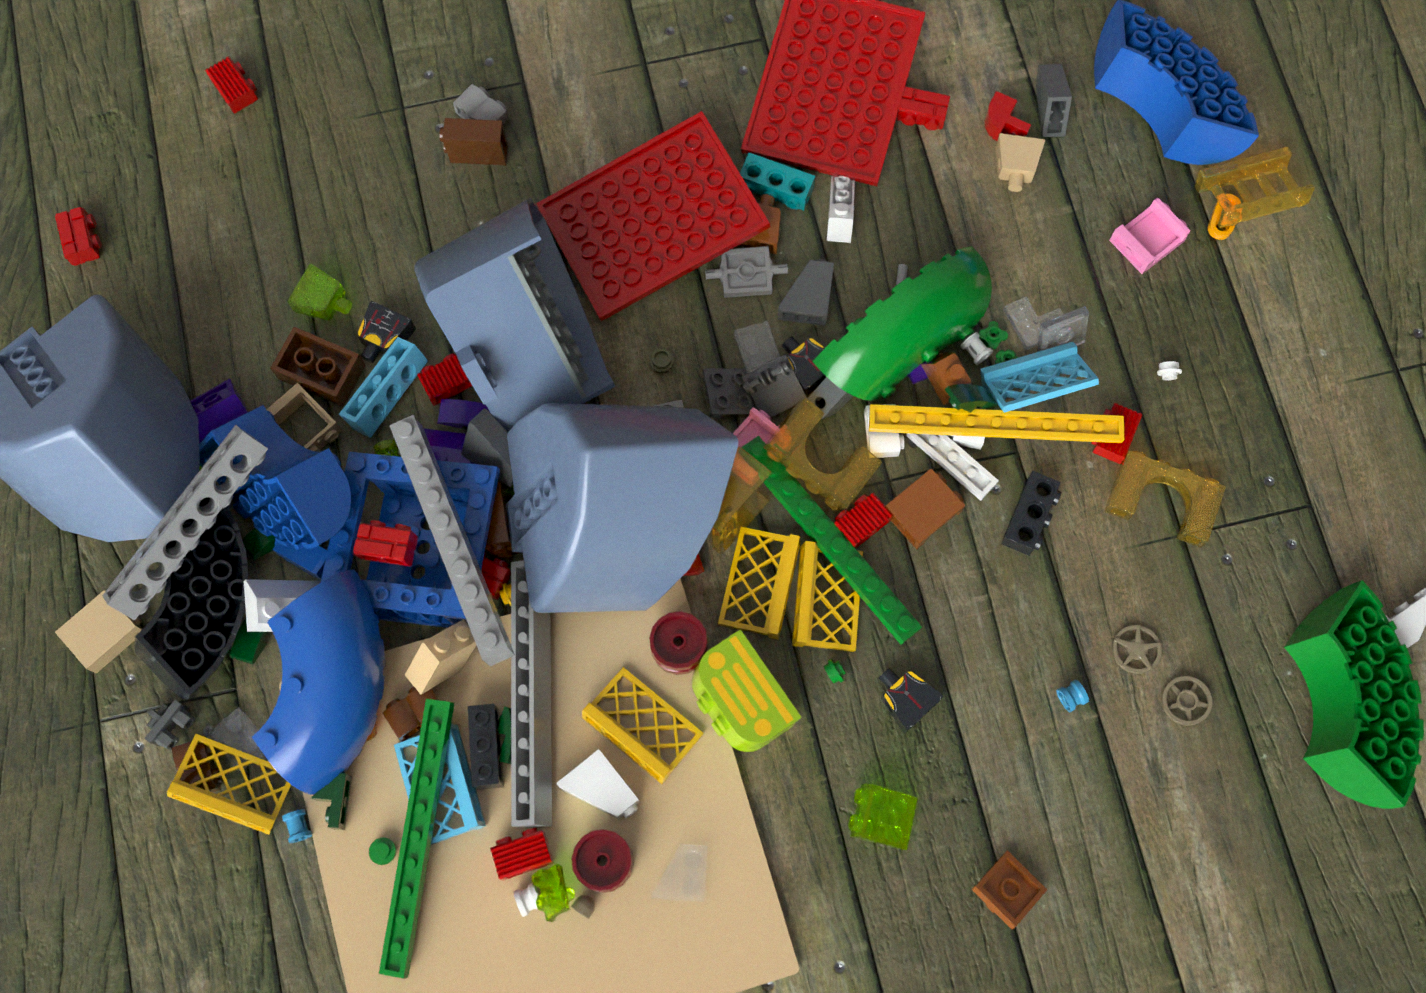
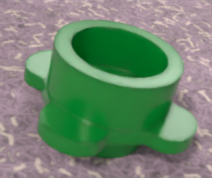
M991 321L985 330L979 331V338L991 349H996L1001 341H1005L1008 338V333L1001 330L995 321Z

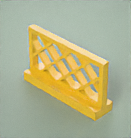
M746 527L740 528L718 625L767 635L769 638L779 640L800 549V536L792 534L785 536ZM745 535L755 536L760 544L748 551L743 544ZM774 540L784 542L782 551L774 556L766 547L767 544ZM763 548L769 559L757 566L751 554ZM743 549L745 553L740 556L741 550ZM748 557L755 568L742 575L737 568L738 562ZM780 557V561H779V565H778V563L776 562V559H778V558ZM773 562L777 568V574L767 580L760 569ZM758 572L764 583L752 590L745 579ZM742 581L749 592L736 600L732 593V587ZM775 581L774 587L772 589L770 584ZM767 586L772 596L769 601L761 605L755 593ZM730 596H731V598L733 599V602L729 604V600H730ZM752 596L759 607L746 614L739 603ZM734 606H737L743 617L735 622L725 620L727 611ZM769 606L768 613L764 609ZM762 611L766 617L765 627L753 626L749 618ZM746 620L749 625L743 624L742 622Z
M805 541L800 546L792 646H810L855 652L860 596L853 590V593L847 597L838 586L845 578L842 577L835 583L826 572L833 564L831 563L824 569L817 561L818 552L822 551L815 545L816 542ZM858 551L859 554L863 557V551ZM821 575L831 584V587L824 593H821L815 585L816 579ZM833 588L843 599L835 607L825 598V595ZM820 599L830 610L821 619L813 610L814 604ZM844 603L852 610V617L846 622L836 611ZM831 613L841 624L832 633L823 623V620ZM814 618L816 623L812 625V620ZM818 624L828 635L823 641L811 640L812 629ZM844 628L850 635V644H840L834 634ZM830 638L833 643L826 641Z
M624 667L598 696L582 710V718L660 784L667 780L670 773L704 734ZM623 676L632 683L633 692H617V683ZM637 696H648L652 699L653 708L638 709ZM633 697L634 710L619 711L618 698ZM615 698L616 711L605 712L598 704L603 699ZM653 713L654 726L639 727L638 714ZM657 713H669L672 716L673 725L658 726ZM635 714L636 728H624L620 724V715ZM677 729H688L695 736L690 742L678 743ZM673 730L674 743L659 744L658 731ZM655 731L656 744H643L640 741V732ZM679 747H684V749L679 753ZM675 748L676 758L670 765L661 759L660 749Z
M195 734L176 776L167 790V796L269 835L291 784L287 781L285 786L273 790L269 776L278 772L270 762ZM198 742L208 745L212 756L197 761L194 750ZM214 748L221 750L222 752L216 754ZM225 754L235 756L238 765L223 771L218 757ZM192 756L194 763L188 765ZM240 758L246 760V762L241 763ZM214 759L219 773L204 778L199 765ZM252 763L259 765L263 775L248 781L243 767ZM196 766L201 778L200 781L189 784L180 780L184 771ZM265 768L270 769L272 771L267 773ZM240 769L245 782L230 788L225 774ZM221 776L227 790L217 794L210 792L206 782ZM265 778L270 792L255 798L250 784ZM203 784L205 790L196 786ZM247 786L252 800L242 804L236 802L232 792ZM282 791L278 800L276 794ZM229 794L230 799L223 797V795ZM272 796L276 805L272 815L262 812L257 802ZM254 803L256 809L251 808L248 805Z

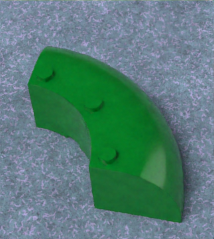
M972 246L958 249L953 257L948 253L939 261L929 263L920 269L921 275L913 280L910 277L906 278L892 288L891 293L893 295L883 301L878 299L865 310L867 314L865 318L860 317L855 322H851L846 327L849 332L838 340L833 339L812 362L829 380L854 397L867 401L880 398L887 399L895 392V386L924 361L930 362L938 355V351L956 341H965L973 334L974 330L972 328L986 313L991 299L992 282L985 261Z
M1361 580L1342 588L1319 604L1300 623L1284 648L1301 670L1312 702V735L1303 759L1326 783L1343 795L1372 807L1384 809L1405 807L1416 782L1414 777L1416 765L1421 764L1422 755L1419 754V741L1424 740V720L1419 718L1418 704L1422 703L1418 680H1413L1409 664H1413L1409 651L1405 644H1400L1394 631L1398 629L1394 621H1388L1386 615L1381 610L1384 607L1367 584Z

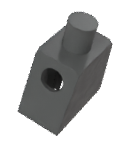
M826 377L807 398L806 402L810 408L804 415L811 423L815 424L820 418L824 419L835 415L854 396L839 388Z

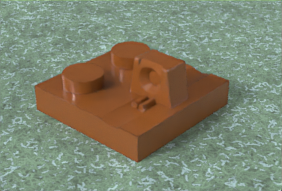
M1008 850L1001 855L972 888L986 903V907L992 913H996L1011 929L1021 922L1047 891Z

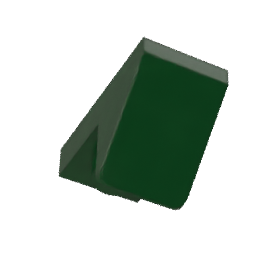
M340 773L311 797V799L316 801L331 802V806H328L326 809L325 822L328 823V828L334 830H345L352 776Z

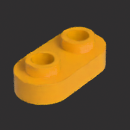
M1224 194L1216 202L1208 224V232L1213 238L1224 240L1233 232L1241 210V201L1237 196ZM1216 227L1222 228L1223 231L1218 230Z

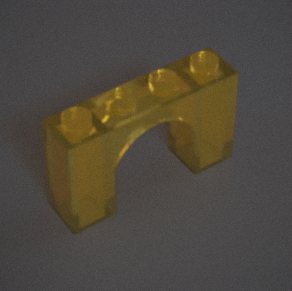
M805 397L796 404L763 448L768 451L767 455L772 460L780 461L787 467L786 471L791 476L803 480L809 491L821 495L825 499L826 505L831 509L839 511L847 509L882 461L862 446L852 453L837 473L826 474L816 470L806 457L805 442L809 433L825 413Z
M1128 451L1125 459L1120 464L1104 512L1129 520L1135 513L1145 486L1154 483L1169 485L1179 492L1185 504V514L1177 539L1201 548L1209 541L1226 486L1219 484L1213 478L1199 477L1191 470L1172 467L1170 463L1164 460L1147 458L1142 452Z

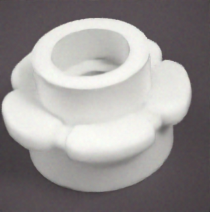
M1174 361L1160 363L1159 370L1157 371V374L1162 376L1163 380L1177 379V375L1182 373V369H1179V362Z

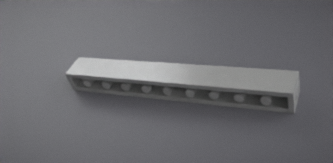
M414 415L389 425L482 660L489 666H493L514 656L515 653L423 426Z
M524 560L511 562V646L515 653L511 657V826L538 828L552 826L550 613L536 612L530 605Z

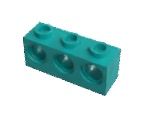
M748 153L740 171V175L752 194L755 193L761 196L763 194L771 195L775 198V201L786 204L787 207L794 210H805L814 189L815 175L752 153ZM756 174L758 177L752 178L749 175ZM772 182H778V183H780V185L775 186V185H772L771 183H772ZM794 190H801L802 193H795V192H793V191H794Z

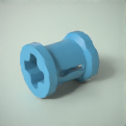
M305 809L296 810L282 816L290 835L288 838L289 843L299 842L312 836V831L308 830L305 820Z

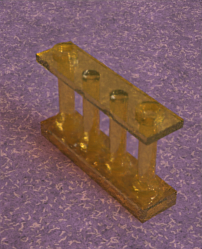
M1289 147L1199 170L1195 184L1198 193L1212 191L1222 207L1218 221L1219 228L1229 225L1233 226L1243 221L1309 204L1315 187L1311 184L1299 188L1287 169L1292 155ZM1278 173L1289 191L1277 194L1266 175ZM1256 179L1267 197L1255 200L1244 181ZM1234 185L1245 203L1232 206L1221 187Z

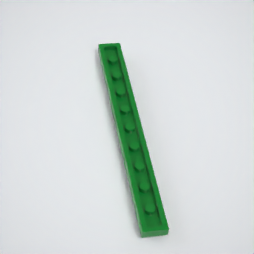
M760 436L742 446L738 451L740 456L758 473V477L812 541L816 542L817 547L900 645L919 632L922 626Z
M426 699L379 968V974L402 979L409 977L454 702Z

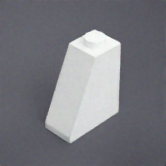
M599 749L556 783L561 790L618 819L623 816L626 819L638 810L636 805L640 803L636 795Z

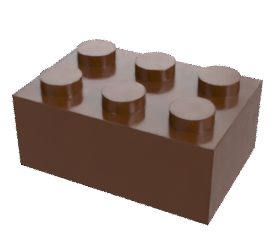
M293 327L270 369L279 380L293 386L298 383L305 391L343 407L366 365L358 353Z

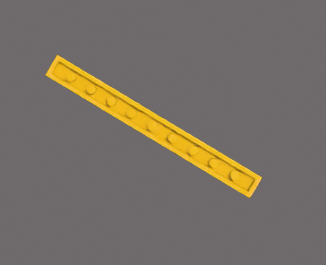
M870 404L869 432L1122 443L1124 441V416L1008 411L1004 413L1002 410L974 409L970 413L963 409L957 410L956 408Z

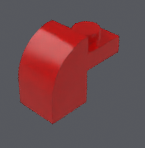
M998 91L995 92L985 116L984 124L987 133L995 141H998L1000 133L1027 137L1031 124L1012 116L1017 100Z

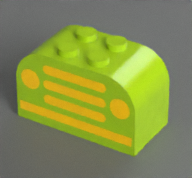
M741 629L708 650L694 670L692 689L698 699L697 705L704 714L708 713L713 721L712 727L719 736L723 735L725 740L739 751L753 752L761 749L792 728L802 718Z

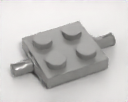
M769 246L731 249L721 255L720 269H705L706 280L720 278L723 284L724 298L771 295L773 291V274H788L787 263L773 265L769 257Z

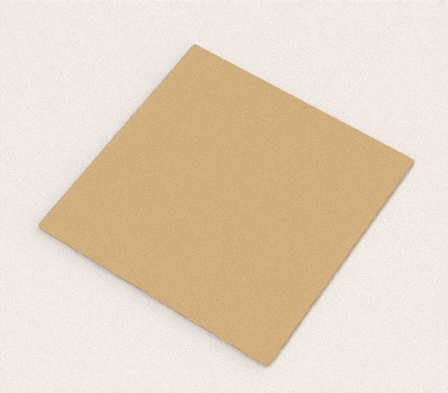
M681 578L658 602L646 611L550 613L552 826L538 827L537 830L545 832L554 863L504 881L499 880L490 848L496 846L495 841L511 836L512 840L522 837L521 832L532 829L511 826V764L502 762L503 787L476 790L486 827L471 830L432 844L430 847L409 977L404 979L379 974L408 806V796L394 744L401 741L397 738L382 712L386 710V705L397 698L400 700L404 699L409 695L408 691L414 687L405 676V673L422 642L427 639L384 651L383 676H385L382 700L379 702L376 714L378 716L371 734L368 735L362 747L363 750L345 773L352 776L345 830L328 828V823L325 822V813L327 807L331 806V802L311 799L313 795L303 792L347 993H737L799 972V965L732 746L725 740L723 735L719 736L712 727L713 721L708 713L704 714L697 705L698 699L692 689L694 671L682 675L667 673L657 665L652 656L649 637L652 627L657 620L670 612L681 611L691 614ZM511 614L501 616L500 619L511 643ZM681 640L675 641L676 646L683 644ZM477 645L461 672L432 688L440 701L455 703L451 723L458 725L470 770L468 706L494 703L499 708V717L503 712L504 706L511 708V657L493 666H489L482 660ZM623 667L704 733L663 784H660L582 718V710L586 705L598 696ZM623 676L617 683V692H633L632 683ZM637 696V708H653L652 699L648 696ZM633 697L618 698L619 711L634 710ZM615 698L603 699L598 706L605 712L616 711ZM667 712L657 713L658 726L673 725L672 716ZM653 713L638 714L639 727L654 726ZM635 714L620 715V724L624 728H636ZM677 729L678 743L690 742L695 736L688 729ZM673 730L658 731L659 744L674 743ZM655 731L640 732V741L645 745L656 744ZM418 732L417 734H415V735L412 736L411 738L416 737V736H419V735H420V732ZM500 733L501 745H502V743H503L504 740H505V736H506V735ZM411 745L403 748L405 759L413 763L417 754V748ZM679 747V753L684 749V747ZM675 748L660 749L661 759L669 765L676 758ZM599 749L636 795L640 803L636 805L638 810L626 819L623 816L618 819L561 790L556 783ZM447 763L444 764L442 779H445L449 771ZM446 786L440 799L452 805L456 797L455 790ZM438 803L435 819L443 822L449 808ZM454 811L447 825L454 829L463 827L462 815ZM434 823L432 838L436 836L440 825ZM445 829L443 834L449 832V830ZM602 829L616 832L625 839L633 852L634 860L632 874L627 882L617 890L605 893L590 890L579 882L573 872L571 860L574 847L581 837L591 831ZM378 838H388L396 846V856L387 865L375 864L369 857V847ZM604 855L600 856V861L597 862L598 865H606L607 858ZM534 882L544 908L540 910L533 909L529 912V915L523 917L515 901L513 891L517 889L524 890L528 887V884ZM587 895L594 900V912L589 919L571 907L579 896Z

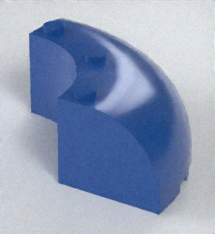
M1117 0L1107 17L1097 45L1094 62L1095 89L1109 93L1135 109L1154 130L1165 158L1188 164L1208 165L1232 159L1248 149L1259 136L1257 124L1253 113H1249L1246 107L1248 101L1245 95L1241 96L1237 91L1236 86L1238 84L1229 71L1223 72L1217 65L1219 60L1206 47L1200 49L1191 41L1193 37L1180 27H1177L1175 30L1164 22L1165 18L1158 16L1156 19L1144 13L1145 8L1123 0Z
M264 405L210 431L199 444L201 469L235 425L268 448L265 452L264 460L259 465H255L249 473L247 482L243 486L238 487L234 492L232 500L235 502L233 508L244 519L250 517L258 531L267 537L270 535L275 536L277 543L286 547L292 544L295 549L303 547L306 550L312 549L333 537L345 524L351 507V491L347 477L340 467L341 464L338 457L332 454L329 448L320 452L312 451L299 445L278 426L274 416L270 411L266 410ZM243 455L235 456L232 464L240 463ZM221 476L217 479L219 485L226 481V476Z
M355 569L341 572L324 580L296 598L267 621L280 649L282 684L272 714L252 738L270 764L286 781L300 791L314 795L330 783L340 773H346L355 758L359 756L368 735L371 734L378 716L376 714L379 702L382 700L384 690L383 660H385L384 642L379 632V620L377 614H374L368 591Z

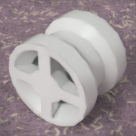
M534 882L528 884V887L524 890L517 889L513 891L515 901L523 917L529 915V912L533 909L540 910L544 908Z

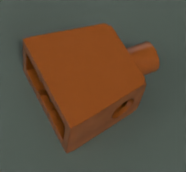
M763 194L758 203L771 227L739 246L747 248L769 246V253L777 254L781 210L773 207L775 202L773 196Z
M954 352L941 353L930 362L921 364L943 405L949 403L950 396L944 390L947 386L972 384L958 356Z

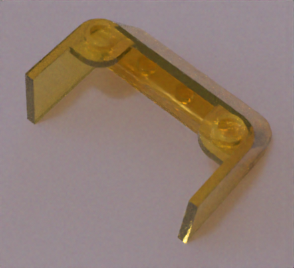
M740 446L737 448L718 518L710 531L712 548L720 555L738 538L740 528H747L769 503V500L756 490L769 477L771 471Z

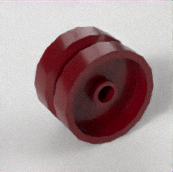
M678 611L662 616L652 627L649 637L650 649L657 665L665 672L675 675L689 674L694 671L708 650L706 630L701 621L692 614ZM681 640L683 644L676 646L675 641Z
M605 829L591 831L581 837L574 847L571 858L572 869L578 881L588 889L600 893L612 892L622 887L630 878L634 866L633 852L625 839L616 832ZM602 855L607 858V863L604 866L597 863Z

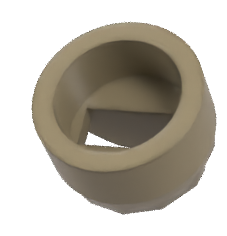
M583 895L576 898L571 907L589 919L594 912L595 903L590 896Z

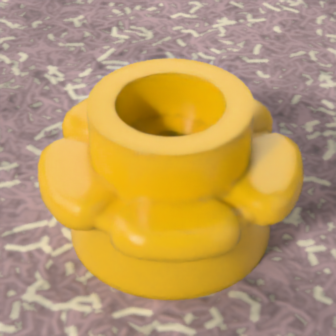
M504 583L503 589L500 590V595L503 603L511 606V584L507 585Z

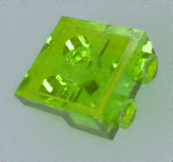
M861 784V788H858L854 794V803L857 804L856 813L851 815L848 822V828L852 831L850 837L907 851L918 797L874 784Z

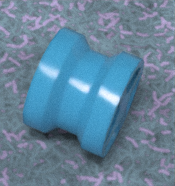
M1076 679L1071 681L1068 687H1060L1056 690L1060 702L1068 712L1074 711L1079 704L1085 705L1089 702L1084 687Z

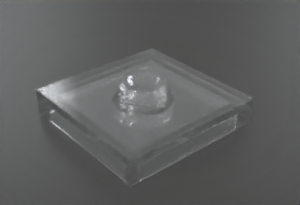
M1086 306L1041 323L1037 352L1074 342L1077 346L1085 343L1089 311Z

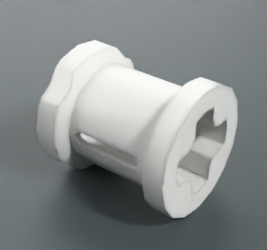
M978 332L969 336L960 346L963 350L966 349L974 358L975 365L982 363L993 352L991 348H987L979 339L980 335Z

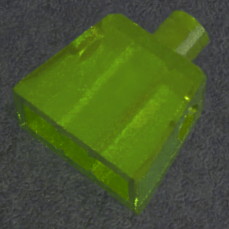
M311 263L287 301L294 312L327 321L332 319L336 311L346 315L352 307V302L344 298L346 291L342 284Z

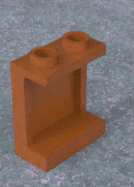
M932 469L928 470L886 505L887 509L893 514L891 522L916 549L920 548L926 539L956 514L959 515L965 507L962 496L957 491H952L946 485V479L939 472L935 473Z

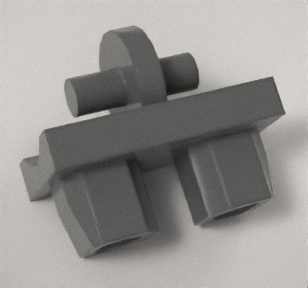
M174 700L170 707L163 704L158 711L150 708L147 713L152 716V719L148 722L147 726L151 730L144 739L156 746L172 750V747H175L179 740L177 736L171 733L174 727L178 724L187 730L195 721V718L188 711L189 707Z

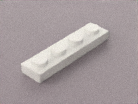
M906 433V436L980 501L998 483V479L947 435Z

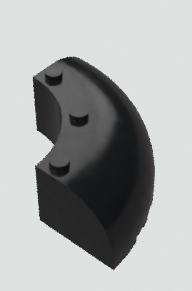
M210 497L203 498L199 506L207 505ZM228 506L222 508L216 515L217 518L213 526L202 533L198 545L193 550L188 551L183 558L181 567L177 571L172 572L167 578L164 596L159 609L144 629L135 636V653L169 689L185 700L194 695L219 668L235 640L245 611L244 580H248L247 555L240 529ZM193 519L184 521L182 527L187 528L191 526ZM172 540L168 542L165 549L173 548L177 541Z

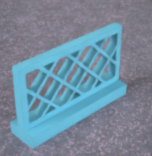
M1074 342L980 369L982 387L986 388L1004 413L1099 385V378L1078 355L1077 345ZM1066 374L1071 376L1069 378L1060 377L1059 375ZM1077 376H1079V377H1085V378H1087V379L1078 380V379H1076V378H1077ZM1037 380L1047 382L1046 385L1036 384ZM1055 383V384H1061V385H1063V386L1054 387V386H1052V385ZM1015 387V388L1023 389V391H1022V392H1018V391H1013L1012 389ZM1030 390L1038 391L1040 393L1030 394L1029 392ZM1007 397L1016 399L1010 402H1005V399Z
M452 723L445 759L449 771L445 779H442L438 803L449 808L443 822L435 819V823L440 825L436 836L432 838L431 845L471 830L486 827L476 789L472 787L471 770L458 725ZM419 736L394 744L408 800L416 757L413 763L406 760L403 748L411 745L418 748ZM446 786L455 790L456 797L452 805L440 799ZM454 811L462 815L464 826L458 829L447 825ZM445 829L449 830V832L443 834Z

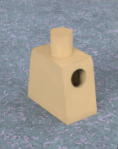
M1000 133L996 144L998 178L1009 181L1008 189L1010 191L1019 192L1023 188V183L1032 182L1045 139Z

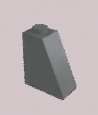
M1062 64L1038 65L1036 94L1041 136H1065L1072 95Z
M825 259L809 260L780 303L778 320L826 326L834 263L828 262Z
M484 408L469 422L461 455L474 464L498 466L500 469L498 480L511 487L513 485L507 431Z

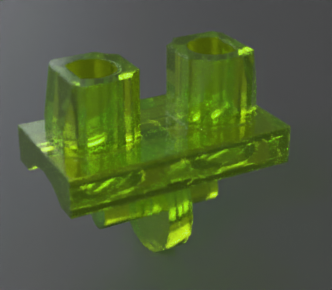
M555 864L548 870L539 869L531 876L532 884L535 887H539L541 894L536 899L537 910L545 913L546 921L553 922L559 914L570 910L569 902L575 898V891L571 887H566L562 865Z

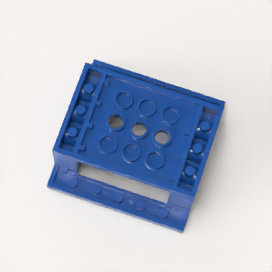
M349 452L344 474L347 477L351 491L350 512L343 527L330 538L321 582L336 574L351 570L354 555L353 549L361 522L368 484L371 481L384 493L379 521L385 523L386 527L395 528V524L407 525L418 536L411 566L370 561L367 580L361 581L371 598L369 599L374 614L378 616V620L445 628L451 627L462 619L466 620L431 529H423V524L427 519L402 457ZM436 460L479 567L482 569L500 469L498 466ZM423 543H430V550L426 554H419V546ZM418 567H424L425 575L420 579H415L413 576L414 571Z

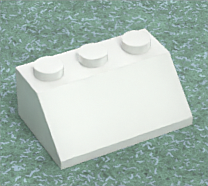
M244 580L247 632H273L267 621L303 593L321 583V581Z

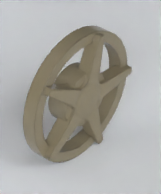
M1131 625L1123 628L1115 636L1112 643V654L1116 663L1122 669L1130 673L1142 674L1152 670L1159 663L1162 647L1153 631L1144 626ZM1136 630L1135 638L1130 642L1119 639L1123 633ZM1140 631L1148 634L1154 643L1146 644L1141 640ZM1117 643L1126 647L1127 658L1124 662H1122L1118 655ZM1156 647V658L1150 664L1146 655L1149 649ZM1131 660H1141L1147 668L1134 669L1127 666V664Z
M1177 677L1170 681L1162 692L1161 702L1163 710L1171 720L1185 726L1196 725L1205 720L1211 712V693L1203 682L1194 677ZM1180 681L1194 683L1189 690L1180 691L1173 685ZM1197 685L1204 691L1207 704L1198 701V697L1194 693ZM1171 688L1176 695L1175 703L1168 707L1167 693ZM1196 707L1206 708V711L1199 719L1192 721L1191 711ZM1179 708L1181 711H1184L1187 721L1177 718L1170 710Z

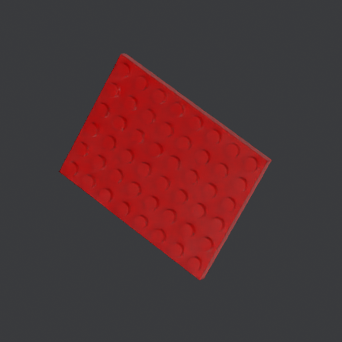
M785 0L741 146V152L746 154L752 153L769 160L836 177L846 176L850 180L877 187L926 12L877 0Z
M702 111L536 203L601 322L771 227L768 219Z

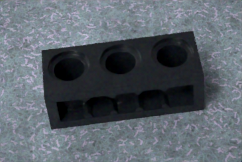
M1032 470L1001 542L1002 545L1030 556L1034 549L1039 550L1044 536L1040 535L1042 528L1048 527L1053 514L1049 513L1052 504L1057 505L1062 493L1058 491L1061 482ZM1036 488L1045 489L1048 496L1039 495ZM1027 510L1036 511L1039 518H1031ZM1018 533H1027L1030 541L1021 540Z
M494 703L468 706L472 787L476 790L502 788L503 771L502 762L499 761L501 738L500 733H497L499 727V708Z

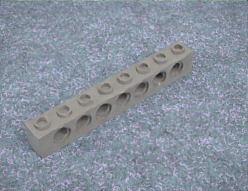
M235 425L102 595L107 605L133 620H136L139 614H144L153 596L164 589L167 578L172 572L177 571L181 567L183 558L188 551L193 550L198 545L202 533L213 526L217 518L216 515L222 508L230 504L237 488L247 482L251 470L255 465H259L264 460L265 452L268 448ZM243 455L240 463L232 464L235 456ZM226 476V481L222 485H216L219 477ZM210 497L207 505L199 506L203 498ZM193 519L191 526L187 528L182 527L184 521ZM172 540L177 541L173 548L165 549L168 542ZM160 562L157 569L148 570L152 563ZM144 584L141 590L132 592V588L135 585Z

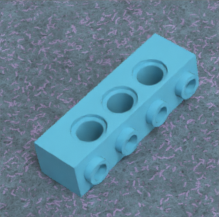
M397 337L339 415L353 430L371 438L428 360L415 344Z

